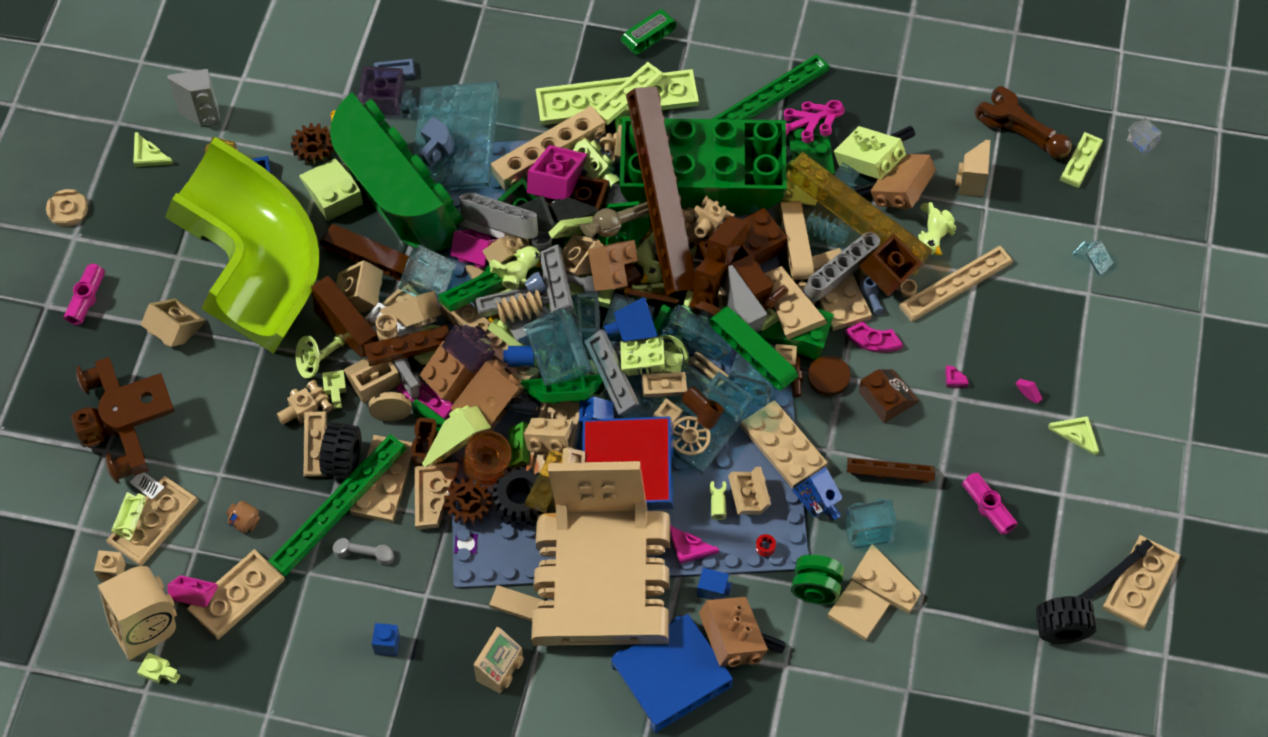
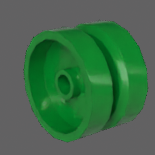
M800 556L796 561L794 571L796 576L793 577L791 592L798 599L818 605L834 604L839 601L840 583H842L845 568L835 559L826 556Z

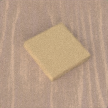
M852 580L840 596L839 601L835 603L828 613V618L866 641L889 608L890 603Z

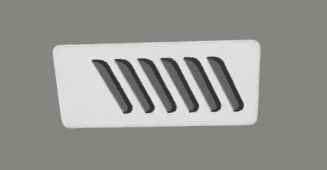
M145 472L136 475L130 481L133 486L151 499L164 489L163 485Z

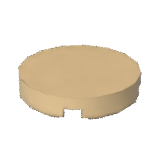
M64 189L56 192L54 197L49 198L46 205L48 218L53 224L60 227H70L78 224L84 219L88 211L85 197L74 189Z
M384 392L380 394V397L375 398L374 396L369 401V414L377 420L398 421L406 418L412 412L411 400L406 399V396L401 393Z

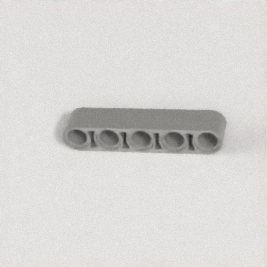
M464 193L459 196L460 213L464 219L525 239L537 237L539 234L537 214L535 212L476 193Z
M872 232L863 234L811 275L803 291L807 298L812 302L820 300L858 270L859 266L878 248L880 244L878 235Z

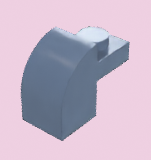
M432 117L420 131L427 144L419 154L423 162L429 167H432L443 153L450 156L454 149V140L446 125Z

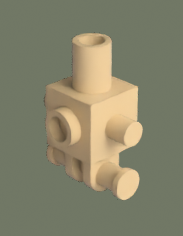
M706 196L701 203L705 208L702 209L697 205L693 210V213L699 216L694 224L696 227L694 232L700 238L705 237L706 234L712 236L723 223L724 218L727 219L729 215L734 217L735 214L726 210L727 207L724 205L721 208L718 206V201L714 202Z
M315 380L307 384V388L311 392H308L306 388L301 391L294 389L290 392L291 396L287 398L289 407L277 413V417L282 425L294 418H297L299 423L302 424L304 422V412H319L318 407L320 406L327 413L333 409V405L328 401L329 397L327 394H324L322 387H318Z

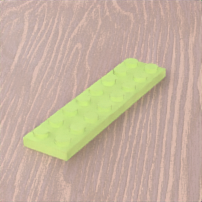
M693 69L665 72L662 78L652 86L657 87L658 94L661 97L660 104L662 110L699 106ZM630 77L537 88L536 97L541 125L562 123L590 106L595 108ZM629 108L625 109L618 116L629 115Z

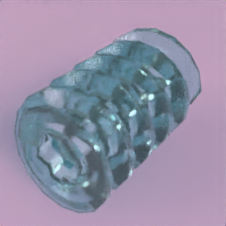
M814 209L806 222L807 234L812 232L813 237L820 235V240L824 241L827 239L828 244L834 242V246L839 248L847 241L852 226L850 225L847 229H844L845 222L838 226L837 218L830 222V215L823 219V212L821 211L818 215H815L816 209Z

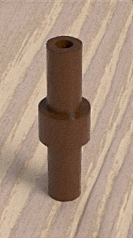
M783 284L772 295H767L763 299L764 302L761 303L763 309L766 311L778 304L777 301L789 291L788 288Z
M796 356L795 370L798 373V378L792 382L793 397L798 398L801 397L803 372L800 371V357Z

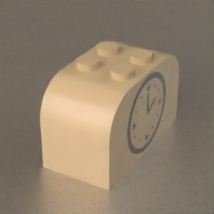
M147 566L131 568L98 585L108 626L129 661L170 638L176 629L174 617L177 616V613L173 607L175 606L170 594L165 595L163 591L164 585L160 577H155Z

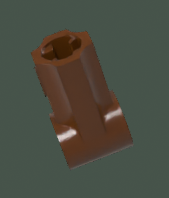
M690 387L682 396V402L698 416L697 421L705 428L713 429L724 413L722 405L716 401L709 400L696 387Z

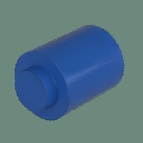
M508 346L507 350H503V363H507L508 367H534V346Z

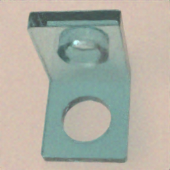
M1085 241L1072 253L1073 256H1087L1098 275H1102L1114 264L1101 241Z

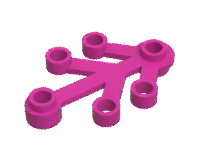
M831 100L826 105L807 101L802 104V111L792 108L786 109L784 111V119L786 121H794L796 118L800 119L790 124L786 123V136L788 132L807 125L805 131L801 133V137L804 143H811L814 140L813 132L819 121L823 118L826 119L819 126L820 134L822 136H829L832 133L831 125L834 119L844 114V106L838 100Z

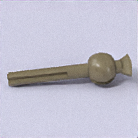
M645 202L619 212L609 208L601 209L594 215L593 222L590 224H580V228L589 237H593L596 233L605 238L613 237L619 232L621 224L649 214L648 204Z

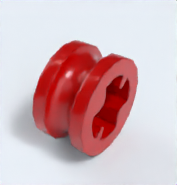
M763 534L757 538L756 551L763 557L771 556L775 552L776 540L771 535ZM762 542H767V545L770 543L769 549H764V546L761 547Z

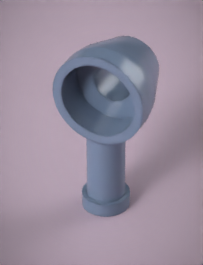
M533 272L524 282L528 292H531V294H535V290H538L539 294L547 291L539 272Z
M868 276L860 283L859 289L864 299L870 300L873 313L879 315L884 312L877 297L880 287Z

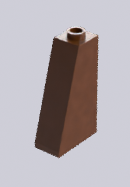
M326 276L311 286L314 313L363 358L366 356L364 345L377 342V334L333 280Z

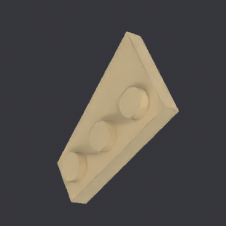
M458 462L436 464L428 467H415V527L417 530L439 527L445 510L444 504H446L444 496L448 495L447 488L452 489L459 468Z

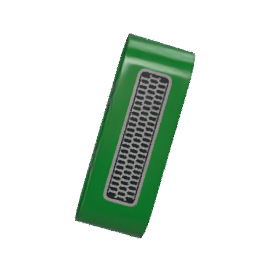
M660 9L627 30L622 35L621 42L634 55H637L670 34L675 29L677 22L664 9Z

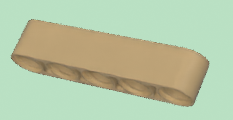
M801 201L780 202V218L783 232L787 236L786 250L792 280L809 279L814 274V267Z

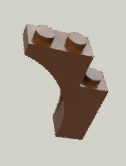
M729 215L708 239L706 258L695 269L693 300H696L697 304L700 301H704L714 306L716 305L726 271L736 252L747 239L748 221Z

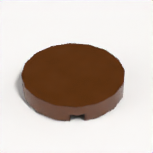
M692 300L687 308L692 316L710 325L709 319L720 311L719 308L704 301H700L697 304L696 300Z
M823 356L817 358L811 363L808 370L809 384L813 390L824 396L841 394L850 383V369L838 357Z

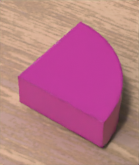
M946 365V388H968L967 377L958 371L956 367Z
M1019 379L1015 383L1021 393L1032 402L1039 403L1042 400L1035 382Z

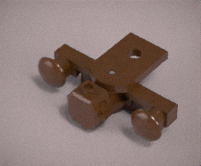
M110 357L95 361L96 367L82 371L80 365L77 366L76 379L84 393L90 395L89 390L103 386L105 393L100 399L98 409L85 407L77 410L76 413L71 415V420L77 437L84 448L100 445L101 442L105 441L107 435L110 434L121 438L126 455L112 460L110 453H108L105 459L109 476L115 483L120 484L119 479L149 471L135 426L174 413L175 410L161 373L120 387ZM144 397H153L151 402L142 403Z

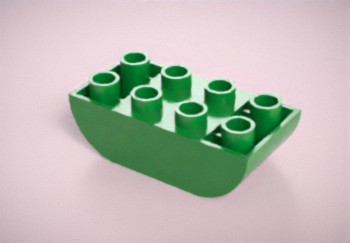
M351 92L340 103L332 118L330 136L334 150L364 194L405 244L422 251H440L451 248L454 231H459L456 226L464 221L460 212L453 205L454 201L439 182L436 184L431 178L430 171L418 155H413L409 151L406 141L394 126L390 127L384 120L386 118L375 102L369 99L362 105L353 92Z
M622 118L620 191L628 202L640 201L645 203L647 199L631 118ZM665 118L664 124L666 134L669 137L668 144L670 154L673 157L672 164L674 174L677 177L678 194L681 197V209H687L688 207L694 209L697 205L702 207L701 203L708 196L710 200L718 201V206L721 208L723 205L726 206V210L735 215H750L763 208L768 210L783 199L787 190L786 120Z

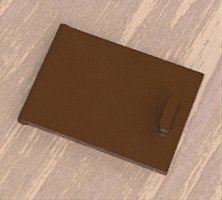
M628 286L616 288L623 291V295L626 297H630L633 294L676 304L679 303L678 299L662 293Z

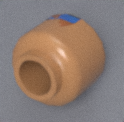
M240 501L237 505L232 503L226 513L229 516L228 524L241 533L252 532L261 518L258 516L259 510L246 501Z

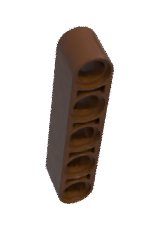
M334 224L330 225L320 240V244L326 250L356 263L365 260L383 270L384 275L403 283H407L418 267L417 261L412 257Z

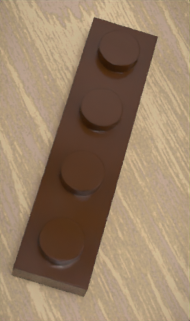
M445 325L365 344L364 351L369 366H374L436 351L442 341L452 344V339L448 327Z
M847 457V473H851L853 476L867 474L879 479L887 476L894 477V479L900 481L916 479V481L921 483L935 480V466Z

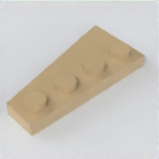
M782 266L765 273L773 282L772 294L783 284L789 290L777 301L778 304L774 306L787 340L827 324L825 318Z

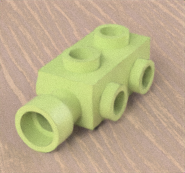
M584 138L575 145L574 151L588 154L583 167L587 171L586 176L609 180L611 192L616 191L620 187V178L612 173L615 170L612 166L614 161L607 154L603 155L600 152L602 147L595 140L591 142Z

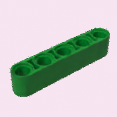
M726 306L709 319L713 330L777 390L782 391L798 378L795 368L731 308Z

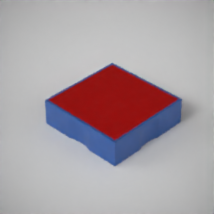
M670 416L583 420L585 462L640 461L647 508L674 509V485L671 471L673 423Z

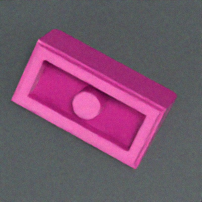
M182 575L167 584L168 594H170L174 601L203 608L209 604L218 588L216 583Z

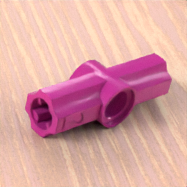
M92 263L87 265L80 282L73 287L74 295L64 315V319L72 325L78 326L82 324L89 307L96 302L95 294L105 275V270L99 265Z
M979 473L969 475L962 482V486L978 505L980 514L987 517L1001 535H1006L1017 526V521L1001 503L1000 495L990 489ZM985 502H992L994 505L989 506Z

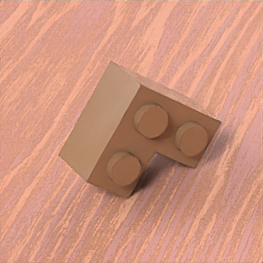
M634 240L615 242L588 249L595 291L628 286L624 264L638 261Z

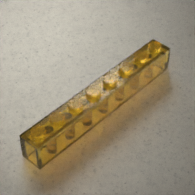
M803 151L790 164L786 175L790 181L861 235L867 232L878 235L880 238L878 247L894 233L922 262L913 272L914 275L927 263L933 251L930 247Z

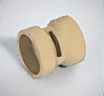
M391 314L380 315L376 319L377 338L379 341L398 337L397 319Z

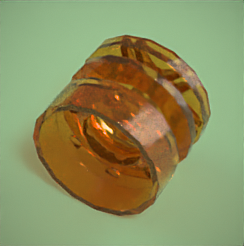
M482 431L475 434L469 440L463 457V470L469 479L472 478L474 483L480 480L481 485H492L497 483L496 480L499 476L503 478L502 473L507 471L511 460V447L508 440L502 434L494 431ZM482 459H484V461H488V460H489L490 463H489V464H488L487 462L482 463Z

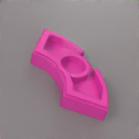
M864 322L846 329L844 333L855 345L871 352L888 353L900 350L903 347L893 329L885 331L875 330L868 327Z

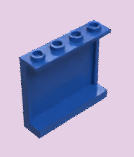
M689 614L683 617L678 616L670 622L669 644H632V647L616 652L611 659V668L617 670L649 718L650 726L655 733L728 690L733 684V678L725 666H719L712 647Z

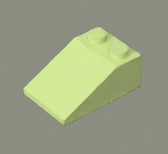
M336 158L299 175L326 221L363 205L360 189Z
M467 405L449 413L450 418L444 421L422 463L424 467L444 461L491 428L478 406L469 407Z

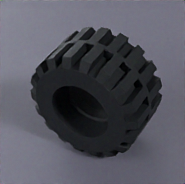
M336 422L329 424L324 433L320 448L319 467L322 476L346 480L356 470L362 442L359 426Z
M520 467V470L511 468V472H503V478L499 476L496 480L497 484H494L493 487L494 507L500 520L504 518V523L507 525L512 523V527L515 528L518 525H522V528H527L526 524L535 525L537 516L547 513V507H549L548 486L545 479H542L539 472L534 474V469L531 468L528 471L525 470V467ZM519 491H525L533 495L531 500L522 504L509 500L511 495Z
M1075 596L1058 597L1045 601L1036 607L1039 638L1043 641L1058 644L1074 643L1087 639L1096 633L1093 603L1086 598Z

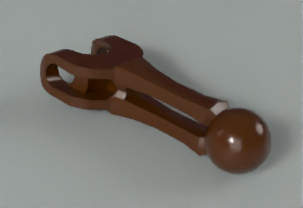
M998 86L992 92L991 99L995 105L982 102L975 108V117L990 128L1004 127L1015 131L1036 143L1042 150H1046L1048 155L1054 159H1063L1071 152L1072 143L1068 136L1061 133L1056 134L1054 129L1046 127L1032 118L1018 105L1016 94L1003 86Z

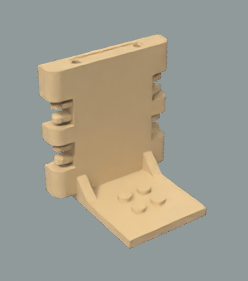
M640 461L548 463V475L556 504V513H544L537 516L536 549L540 550L541 556L556 557V559L539 562V567L534 570V589L538 591L540 597L554 598V600L540 601L537 604L538 609L532 612V645L669 644V611L663 607L664 601L660 599H647V596H661L664 593V589H670L669 568L665 566V560L661 558H648V555H661L665 552V548H670V516L662 511H648Z

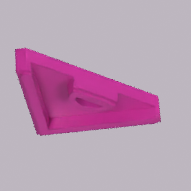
M670 524V538L679 564L719 553L717 546L709 545L703 542L702 539L688 532L685 533L676 529Z

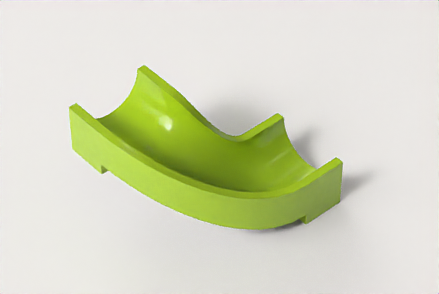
M215 137L189 181L180 193H176L172 198L165 218L199 239L202 236L208 238L220 246L229 257L228 264L210 289L201 309L274 354L312 292L311 286L316 281L319 267L317 236L306 211L294 195L275 176L244 154Z

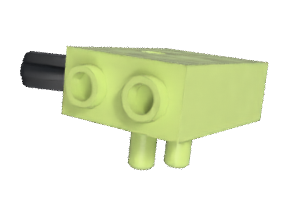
M858 126L834 150L839 167L881 180L906 155L902 142L914 137L915 130L912 126H908L898 132L887 135Z

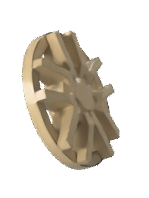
M682 417L673 424V435L679 438L676 441L673 439V448L679 454L695 456L703 453L709 445L710 430L703 427L704 429L696 430L699 423L697 417ZM690 420L695 421L694 428L689 427ZM686 421V428L680 425V423ZM677 427L682 433L676 432L674 429ZM706 433L707 437H699V434ZM683 442L684 445L681 448H679L677 444ZM699 442H706V443H705V445L702 447ZM695 444L699 450L694 451L692 445ZM688 446L690 452L685 451L684 449Z

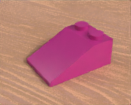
M549 145L528 170L527 193L534 194L536 197L544 196L553 200H562L570 197L588 154Z

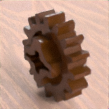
M310 123L308 128L302 125V131L295 130L296 136L293 135L291 137V148L294 156H298L299 161L305 159V163L308 164L312 160L316 164L317 160L324 162L323 157L325 156L331 157L330 152H334V147L327 126L321 128V125L318 123L316 127H313V124Z
M462 478L459 485L453 482L454 489L447 488L448 495L444 496V502L446 503L444 508L445 511H448L449 518L455 516L454 521L456 524L462 520L463 526H466L467 521L475 525L476 519L482 522V515H489L487 508H492V502L489 501L491 500V493H487V486L481 488L480 480L474 484L472 478L469 479L468 483H465V480Z

